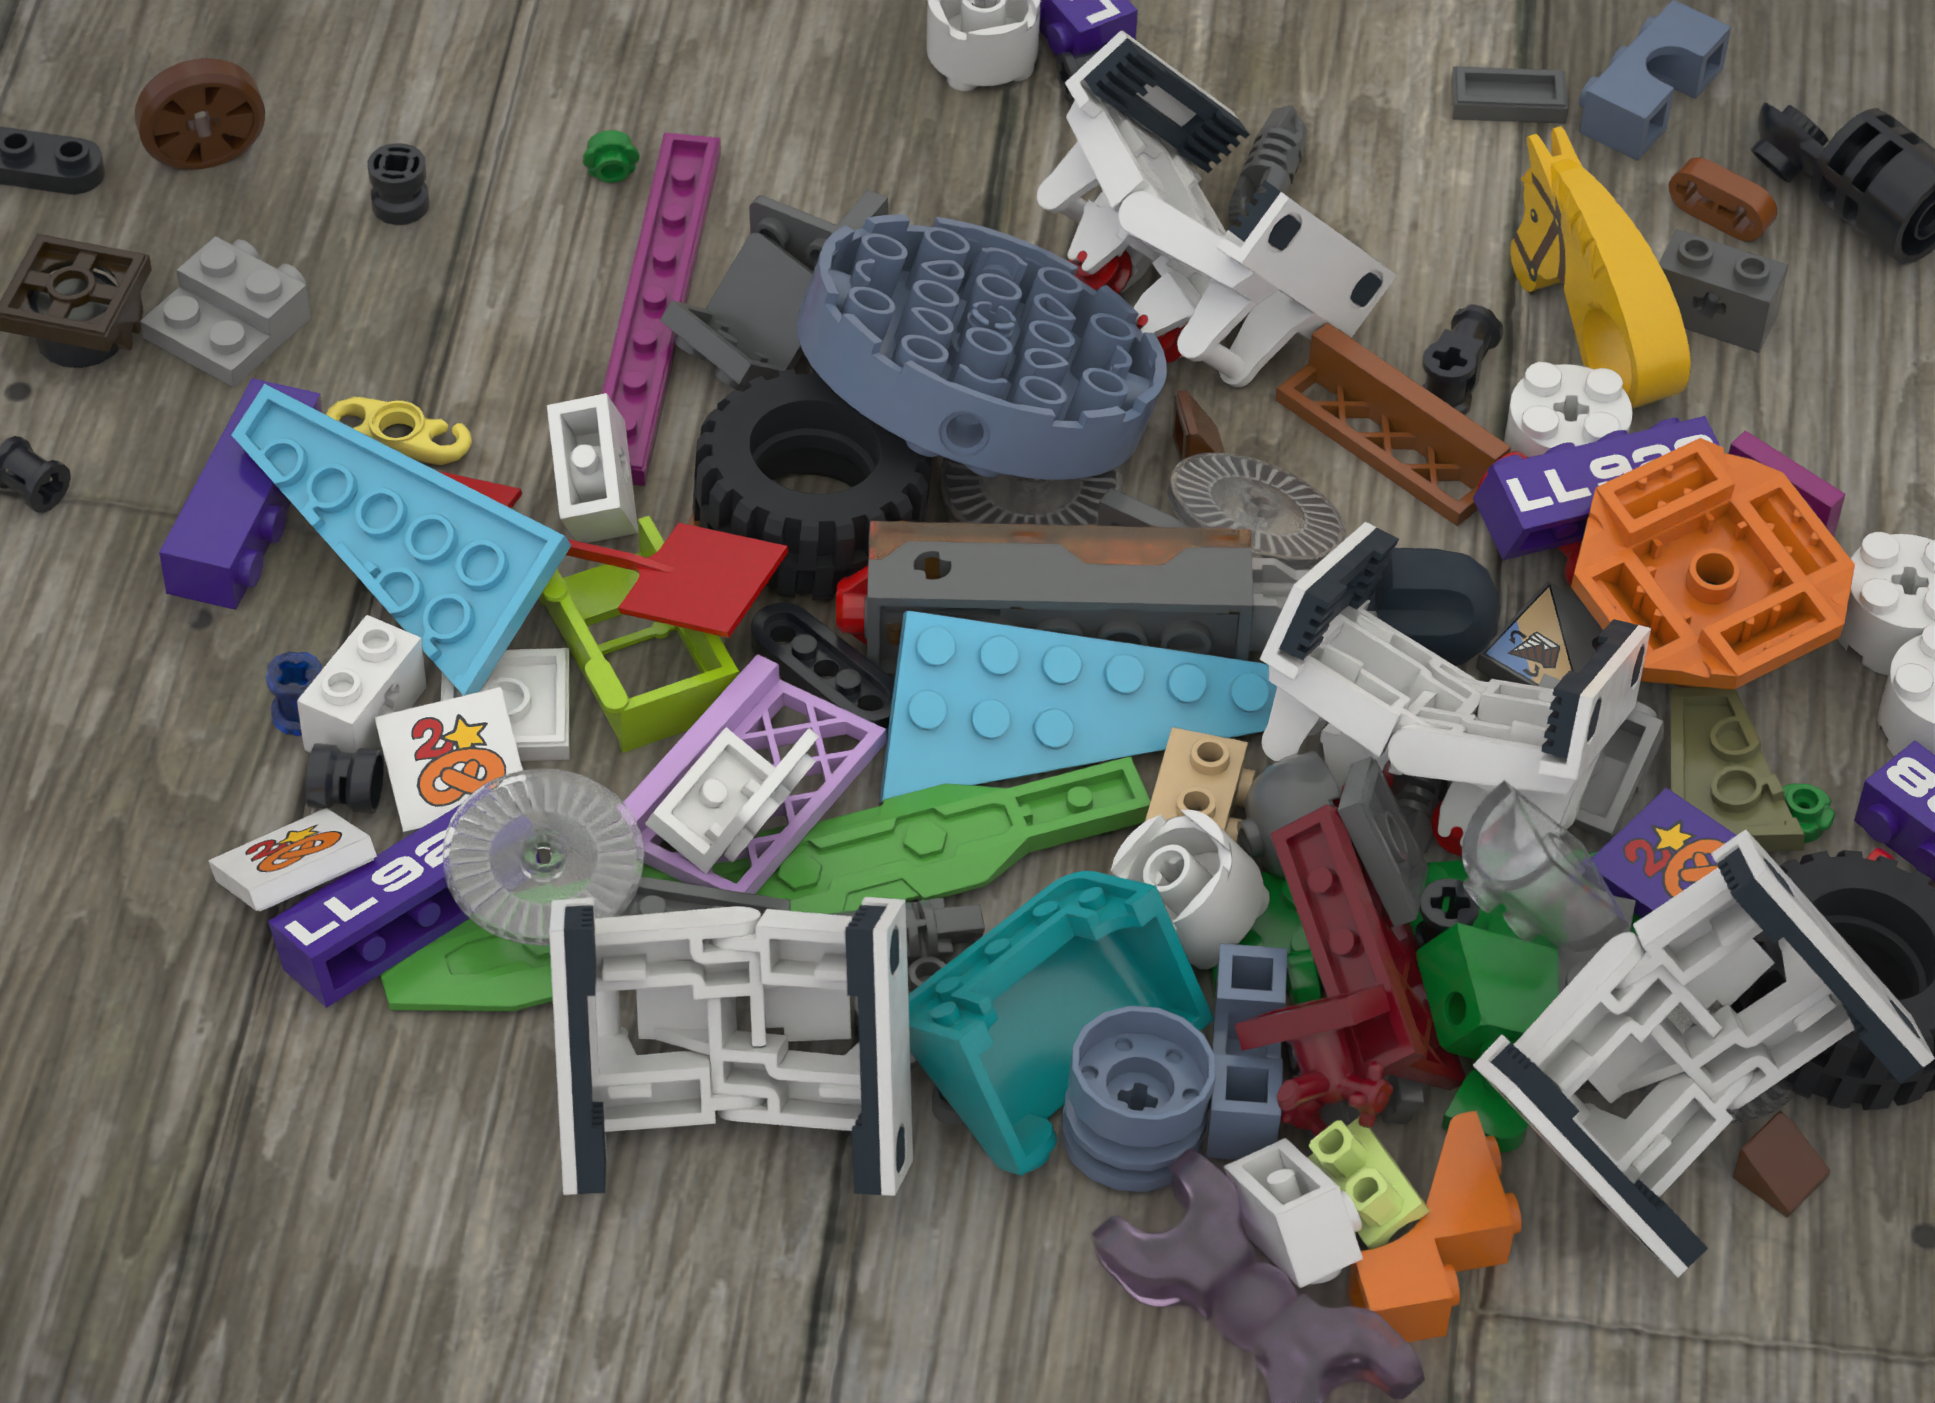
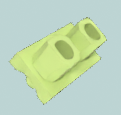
M1359 1117L1348 1126L1342 1120L1335 1121L1311 1140L1309 1147L1313 1154L1308 1159L1339 1186L1340 1191H1345L1349 1195L1362 1223V1229L1357 1231V1233L1369 1249L1386 1245L1389 1239L1401 1227L1409 1222L1421 1219L1430 1212V1209L1371 1128L1359 1125Z

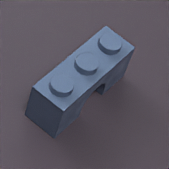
M1672 0L1657 17L1651 15L1647 18L1640 29L1638 37L1628 47L1623 45L1616 51L1609 67L1600 77L1593 76L1588 80L1579 98V106L1583 108L1579 132L1638 161L1667 130L1674 90L1696 99L1723 70L1731 26L1676 0Z
M1220 943L1212 1037L1216 1079L1208 1112L1207 1158L1239 1160L1278 1141L1281 1109L1277 1102V1093L1282 1085L1283 1059H1280L1281 1042L1242 1051L1234 1024L1270 1010L1285 1007L1288 948Z

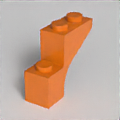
M1477 1111L1458 1114L1450 1121L1426 1203L1430 1212L1423 1216L1414 1228L1401 1238L1378 1248L1361 1251L1363 1259L1350 1265L1347 1294L1365 1350L1446 1336L1451 1308L1458 1306L1460 1303V1290L1456 1272L1508 1263L1513 1235L1521 1232L1520 1209L1514 1193H1504L1499 1178L1502 1173L1499 1146L1494 1136L1485 1137Z

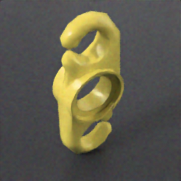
M351 397L337 401L326 413L327 416L337 421L344 417H359L364 422L353 429L422 463L445 465L459 461L468 453L472 444L471 433L463 423H456L452 427V433L457 441L454 444L441 446L432 442L434 437L447 432L448 423L442 419L425 418L420 408L406 401L386 402L363 397ZM394 424H405L414 429L409 435L401 438L388 437L382 433L385 428Z

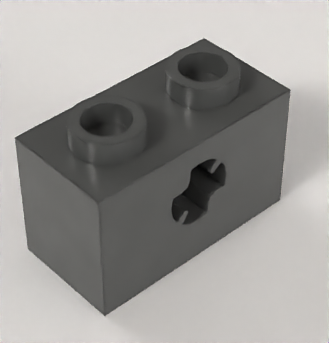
M1676 229L1659 264L1668 279L1678 304L1684 328L1760 353L1778 315L1789 265Z

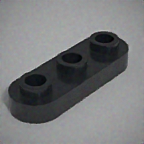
M0 126L1 185L75 195L93 190L104 179L105 170L102 153L94 142L83 138Z
M774 603L765 606L755 614L751 622V644L755 655L758 654L779 664V675L791 685L886 729V734L888 733L894 679L808 611L796 604ZM785 641V642H789V643H787V644H778L777 642ZM822 676H831V677H833V678L823 679V678H820V677H822Z

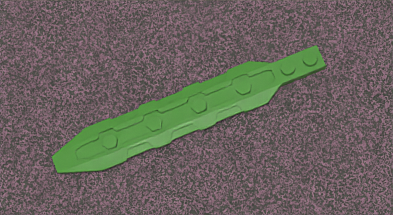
M1131 756L1011 788L945 783L884 799L881 806L817 822L757 891L756 895L791 900V911L819 914L858 910V907L862 905L864 897L902 899L905 902L915 899L921 901L943 898L987 886L1030 852L1144 823L1151 801ZM787 825L761 831L758 837L780 834ZM748 858L737 859L733 863L731 861L715 863L712 866L713 873L735 884L751 868ZM643 862L632 867H637L636 876L683 883ZM591 881L559 890L549 886L511 896L520 902L507 925L506 933L491 927V922L511 897L506 900L491 918L489 925L475 915L386 970L379 976L390 1010L518 1011L552 1002L550 940H547L544 934V906H550L552 900L576 898L582 892L588 895L584 890L591 884ZM521 902L530 904L524 930L525 938L508 934V928ZM532 905L542 906V935L545 940L527 939L526 937Z

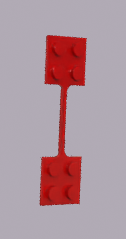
M438 471L511 509L522 495L521 488ZM678 523L661 548L649 557L567 539L571 543V547L566 556L625 568L639 573L637 582L618 607L620 614L730 638L789 551L785 545Z

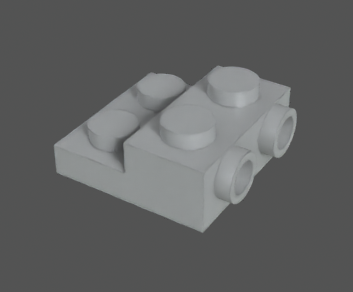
M215 236L177 269L179 287L140 321L144 339L234 388L311 319L307 284L302 274L293 266L282 264L276 269L261 261L256 249L248 242L238 239L230 244Z
M1543 674L1538 687L1554 689L1560 680ZM1636 701L1635 708L1601 750L1580 802L1577 818L1572 826L1609 841L1616 835L1635 792L1639 793L1664 738L1663 720L1656 718V712L1650 707Z

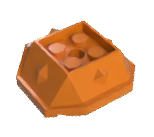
M1699 438L1595 488L1571 588L1602 630L1613 619L1651 628L1640 681L1673 684L1680 688L1709 687L1735 690L1840 638L1845 623L1855 564L1783 472L1752 459L1724 453V447ZM1705 581L1710 582V583H1717L1718 585L1709 584V583H1706Z

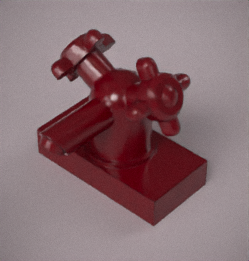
M1383 984L1270 1010L1234 1024L1242 1051L1287 1041V1044H1292L1301 1075L1288 1081H1283L1277 1093L1278 1105L1283 1110L1281 1120L1283 1123H1290L1298 1129L1310 1130L1315 1137L1327 1128V1125L1321 1120V1109L1326 1104H1338L1345 1100L1349 1101V1106L1360 1111L1359 1125L1370 1128L1375 1123L1376 1115L1383 1111L1388 1103L1389 1096L1394 1091L1392 1084L1383 1079V1065L1376 1061L1370 1063L1367 1078L1355 1073L1344 1028L1356 1025L1391 1011Z

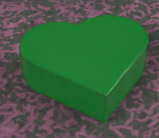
M1477 1069L1471 1071L1444 1113L1442 1128L1448 1131L1451 1119L1458 1114L1477 1111L1485 1137L1494 1136L1500 1152H1510L1519 1148L1525 1140L1528 1123L1498 1092L1489 1091L1484 1087L1483 1076Z

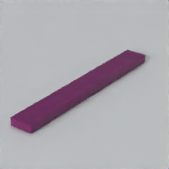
M664 132L601 393H607L625 420L633 485H646L677 349L675 340L678 335L662 323L660 319L671 300L687 304L721 155V138Z

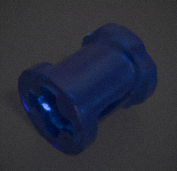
M285 652L276 656L267 666V687L275 695L271 705L272 722L277 729L285 734L300 736L302 732L297 700L322 671V664L317 657L308 652Z

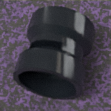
M392 143L379 147L371 153L367 163L369 182L373 186L371 189L372 211L375 216L381 221L392 225H408L425 216L429 209L428 187L425 184L426 164L422 152L412 145Z
M315 743L309 756L306 773L305 795L308 807L329 809L337 803L348 805L353 812L374 814L379 805L383 786L384 759L382 751L359 748L355 753H345L337 745Z

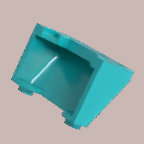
M1095 871L1071 873L1049 884L908 994L910 1052L995 1166L1020 1176L1045 1164L1050 1157V1152L1055 1148L1058 1141L1052 1123L1046 1119L1065 1104L1072 1048L1085 1025L1103 1012L1127 1006L1163 1009L1185 1018L1199 1031L1214 1020L1157 887Z

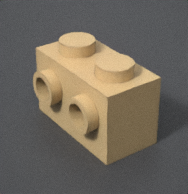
M1172 727L1145 821L1158 815H1162L1166 820L1185 816L1180 810L1199 811L1213 819L1239 845L1240 839L1237 823L1242 821V819L1234 817L1237 807L1245 808V798L1252 782L1256 778L1255 770L1245 768L1248 742Z

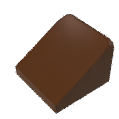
M1187 390L1177 391L1174 401L1172 435L1181 467L1183 466L1186 469L1184 467L1185 464L1198 458H1202L1206 462L1203 457L1215 456L1219 462L1217 456L1226 455L1216 425Z
M1779 1111L1741 1148L1732 1178L1788 1218L1829 1177L1830 1169L1793 1121L1783 1112Z

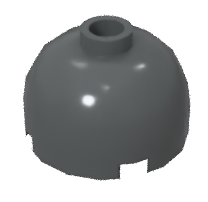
M1310 751L1301 755L1294 754L1267 766L1252 782L1245 798L1246 819L1237 823L1238 835L1244 851L1252 859L1260 857L1266 869L1282 880H1285L1286 877L1270 833L1326 804L1335 807L1333 800L1341 798L1337 783L1326 763L1317 752Z

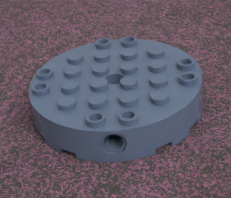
M905 214L868 217L863 228L853 230L845 225L831 234L826 240L797 316V334L802 350L814 370L836 394L868 419L905 439L907 446L914 452L929 457L941 455L966 464L971 471L985 477H996L999 474L1048 480L1078 479L1100 475L1122 465L1134 454L1163 389L1167 376V362L1154 333L1141 332L1135 325L1139 313L1107 285L1099 287L1097 292L1075 277L1078 266L1032 243L987 227L936 217L932 227L909 225L910 220Z

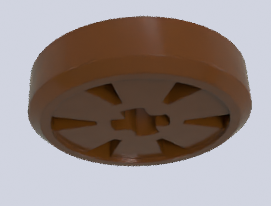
M213 58L188 60L163 70L144 87L135 106V123L145 150L161 164L180 170L210 168L238 158L255 143L265 122V107L254 78L245 69L232 62ZM205 111L206 116L195 118L194 114Z

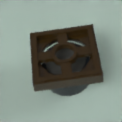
M37 234L0 300V331L36 338L40 353L50 362L63 367L84 368L97 365L114 356L119 349L131 351L133 347L132 333L139 334L141 332L140 321L143 316V305L140 292L152 271L150 256L148 254ZM94 268L108 273L116 280L118 287L106 275L93 271Z

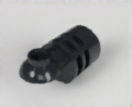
M1768 103L1762 104L1758 117L1760 139L1751 148V151L1769 170L1787 183H1790L1799 172L1805 174L1811 179L1810 190L1817 200L1900 264L1917 262L1935 249L1934 147L1889 113L1881 111L1879 108L1865 110L1853 117L1824 147L1829 138L1814 122L1795 107L1788 105L1781 112Z

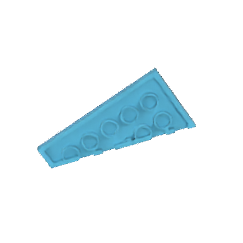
M266 384L263 385L232 433L233 438L403 629L421 637L423 651L460 693L465 696L480 692L570 549L571 543L567 538L553 529Z
M907 610L903 613L879 803H883L884 799L945 783L979 785L1166 750L1172 727L1229 739L1262 733L1269 722L1277 686L1269 681V665L1265 663Z

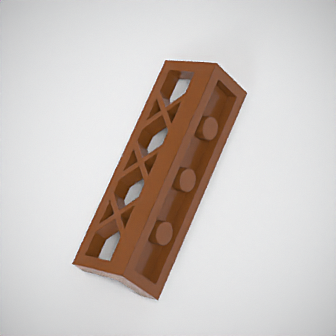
M1328 322L1311 336L1309 363L1276 389L1275 400L1456 526L1460 525L1478 510L1473 496L1477 492L1478 484L1485 472L1498 459L1511 451V446ZM1317 382L1335 395V401H1312L1303 395L1302 392ZM1346 418H1369L1380 426V432H1357L1346 424ZM1391 449L1415 450L1426 458V464H1403L1392 456ZM1437 481H1461L1472 490L1457 501L1439 489Z

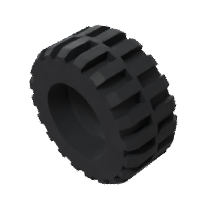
M811 368L810 374H796L795 369L778 371L773 379L765 380L763 376L748 381L743 385L742 393L733 390L717 403V409L710 412L703 422L701 436L697 439L692 508L694 522L700 521L699 527L787 546L789 552L766 586L776 588L779 596L795 599L796 593L812 594V600L830 599L832 593L837 592V583L844 577H850L869 565V559H883L907 541L922 540L926 524L932 457L914 452L907 446L905 439L884 429L850 406L822 380L813 368ZM812 473L835 478L848 484L851 488L835 493L811 494L788 489L772 480L790 474Z
M1843 850L1838 852L1836 857H1830L1827 851L1804 855L1800 862L1793 859L1779 865L1784 873L1912 1015L1935 1058V889L1930 886L1932 879L1916 869L1913 874L1897 868L1898 861L1881 855L1876 860L1863 858L1862 851ZM1764 931L1753 939L1774 961V964L1730 1006L1737 1014L1786 982L1783 955L1779 942L1774 944ZM1853 1030L1783 1078L1793 1084L1791 1091L1807 1099L1812 1094L1827 1098V1105L1847 1109L1850 1108L1852 1103H1861L1863 1110H1879L1889 1108L1892 1100H1894L1897 1106L1906 1105L1922 1099L1924 1093L1934 1091L1935 1059L1900 1084L1857 1035L1858 1033Z

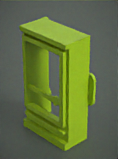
M650 516L638 519L639 553H636V555L649 557L661 548L664 540ZM603 564L562 578L558 569H556L538 599L542 606H546L615 732L619 740V747L623 753L688 731L739 675L738 668L719 636L660 622H654L652 627L597 645L587 626L623 615L619 613L618 607L637 582L639 573ZM676 630L701 674L628 699L613 668L603 655L655 637L659 639L666 638L670 632Z

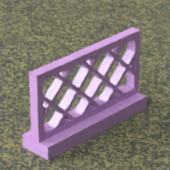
M757 654L618 807L616 812L622 817V820L610 826L609 829L620 824L624 819L631 833L626 837L612 840L611 842L628 838L632 834L636 849L630 852L612 853V855L637 851V864L643 862L683 883L756 894L886 744V729L780 680L779 664ZM785 705L806 715L808 723L773 729L771 719ZM725 727L753 750L768 748L772 765L775 768L781 762L777 746L797 743L808 728H810L819 737L814 742L817 756L812 757L816 762L805 776L822 774L824 784L815 792L793 796L788 795L770 817L785 815L788 825L780 834L753 838L735 860L748 858L751 868L737 884L713 873L712 868L705 874L680 852L672 853L659 846L664 839L650 829L645 822ZM847 734L860 741L853 750L826 754L822 739ZM722 854V856L717 860L716 863L726 862L730 860Z

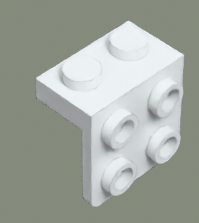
M725 727L651 814L645 824L705 874H707L722 854L733 863L814 765L816 760L806 752L819 736L808 728L775 768Z

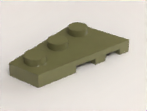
M1709 687L1670 688L1671 791L1734 834L1738 835L1746 829L1765 851H1804V833L1797 818L1792 817L1786 805L1784 790L1776 773H1771L1761 751V741L1737 690Z

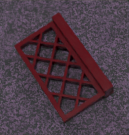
M1326 804L1270 833L1327 997L1380 984L1384 985L1391 1011L1344 1028L1355 1073L1367 1078L1370 1063L1376 1061L1384 1067L1383 1077L1390 1074L1449 1091L1460 1087L1466 1077L1458 1055L1446 1052L1439 1044L1417 962L1416 951L1419 949L1411 923L1408 922L1394 927L1337 811L1338 808Z

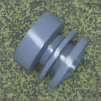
M1127 1006L1103 1012L1083 1027L1072 1048L1068 1088L1065 1093V1106L1061 1119V1142L1071 1162L1095 1182L1115 1190L1148 1192L1171 1186L1192 1170L1202 1151L1204 1132L1207 1126V1111L1211 1105L1216 1079L1215 1055L1204 1034L1183 1017L1160 1008Z

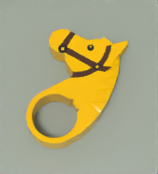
M1562 126L1552 128L1551 154L1537 134L1527 136L1531 168L1521 178V181L1524 183L1525 211L1521 225L1512 239L1510 247L1512 267L1520 285L1524 290L1532 292L1550 285L1562 283L1584 367L1591 369L1607 368L1618 373L1622 378V388L1629 397L1632 409L1680 394L1686 388L1690 376L1689 344L1678 304L1668 279L1655 255L1652 253L1650 246L1613 196L1594 176L1583 168Z

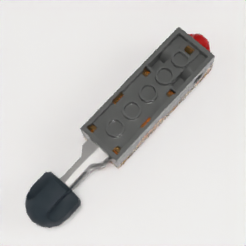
M870 521L869 565L850 577H844L837 583L836 628L843 634H851L867 646V659L894 680L903 613L907 610L1248 661L1249 651H1264L1293 585L1310 570H1294L1275 558H1252L1251 529ZM1393 548L1392 551L1394 552L1391 558L1386 561L1388 565L1380 574L1382 578L1375 585V593L1368 599L1370 603L1366 611L1454 666L1467 663L1486 649L1497 629L1500 615L1499 596L1489 571L1471 556L1463 553L1435 548Z

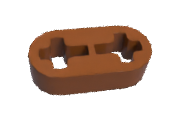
M1701 157L1688 160L1669 181L1671 198L1681 210L1736 239L1745 242L1758 239L1774 223L1777 217L1776 203L1767 190L1710 160Z

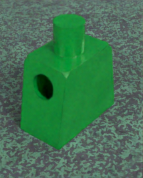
M1457 922L1416 951L1417 962L1440 1046L1448 1053L1478 1060L1501 1035L1514 1044L1559 995L1558 949ZM1483 1077L1484 1087L1489 1091L1498 1092Z

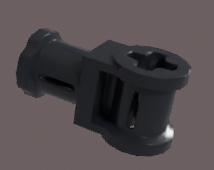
M1473 304L1456 311L1451 321L1452 331L1444 329L1438 342L1431 344L1424 351L1422 360L1424 372L1427 374L1426 382L1422 387L1463 415L1470 411L1472 392L1479 382L1481 363L1489 349L1498 346L1504 334L1502 323L1491 310Z

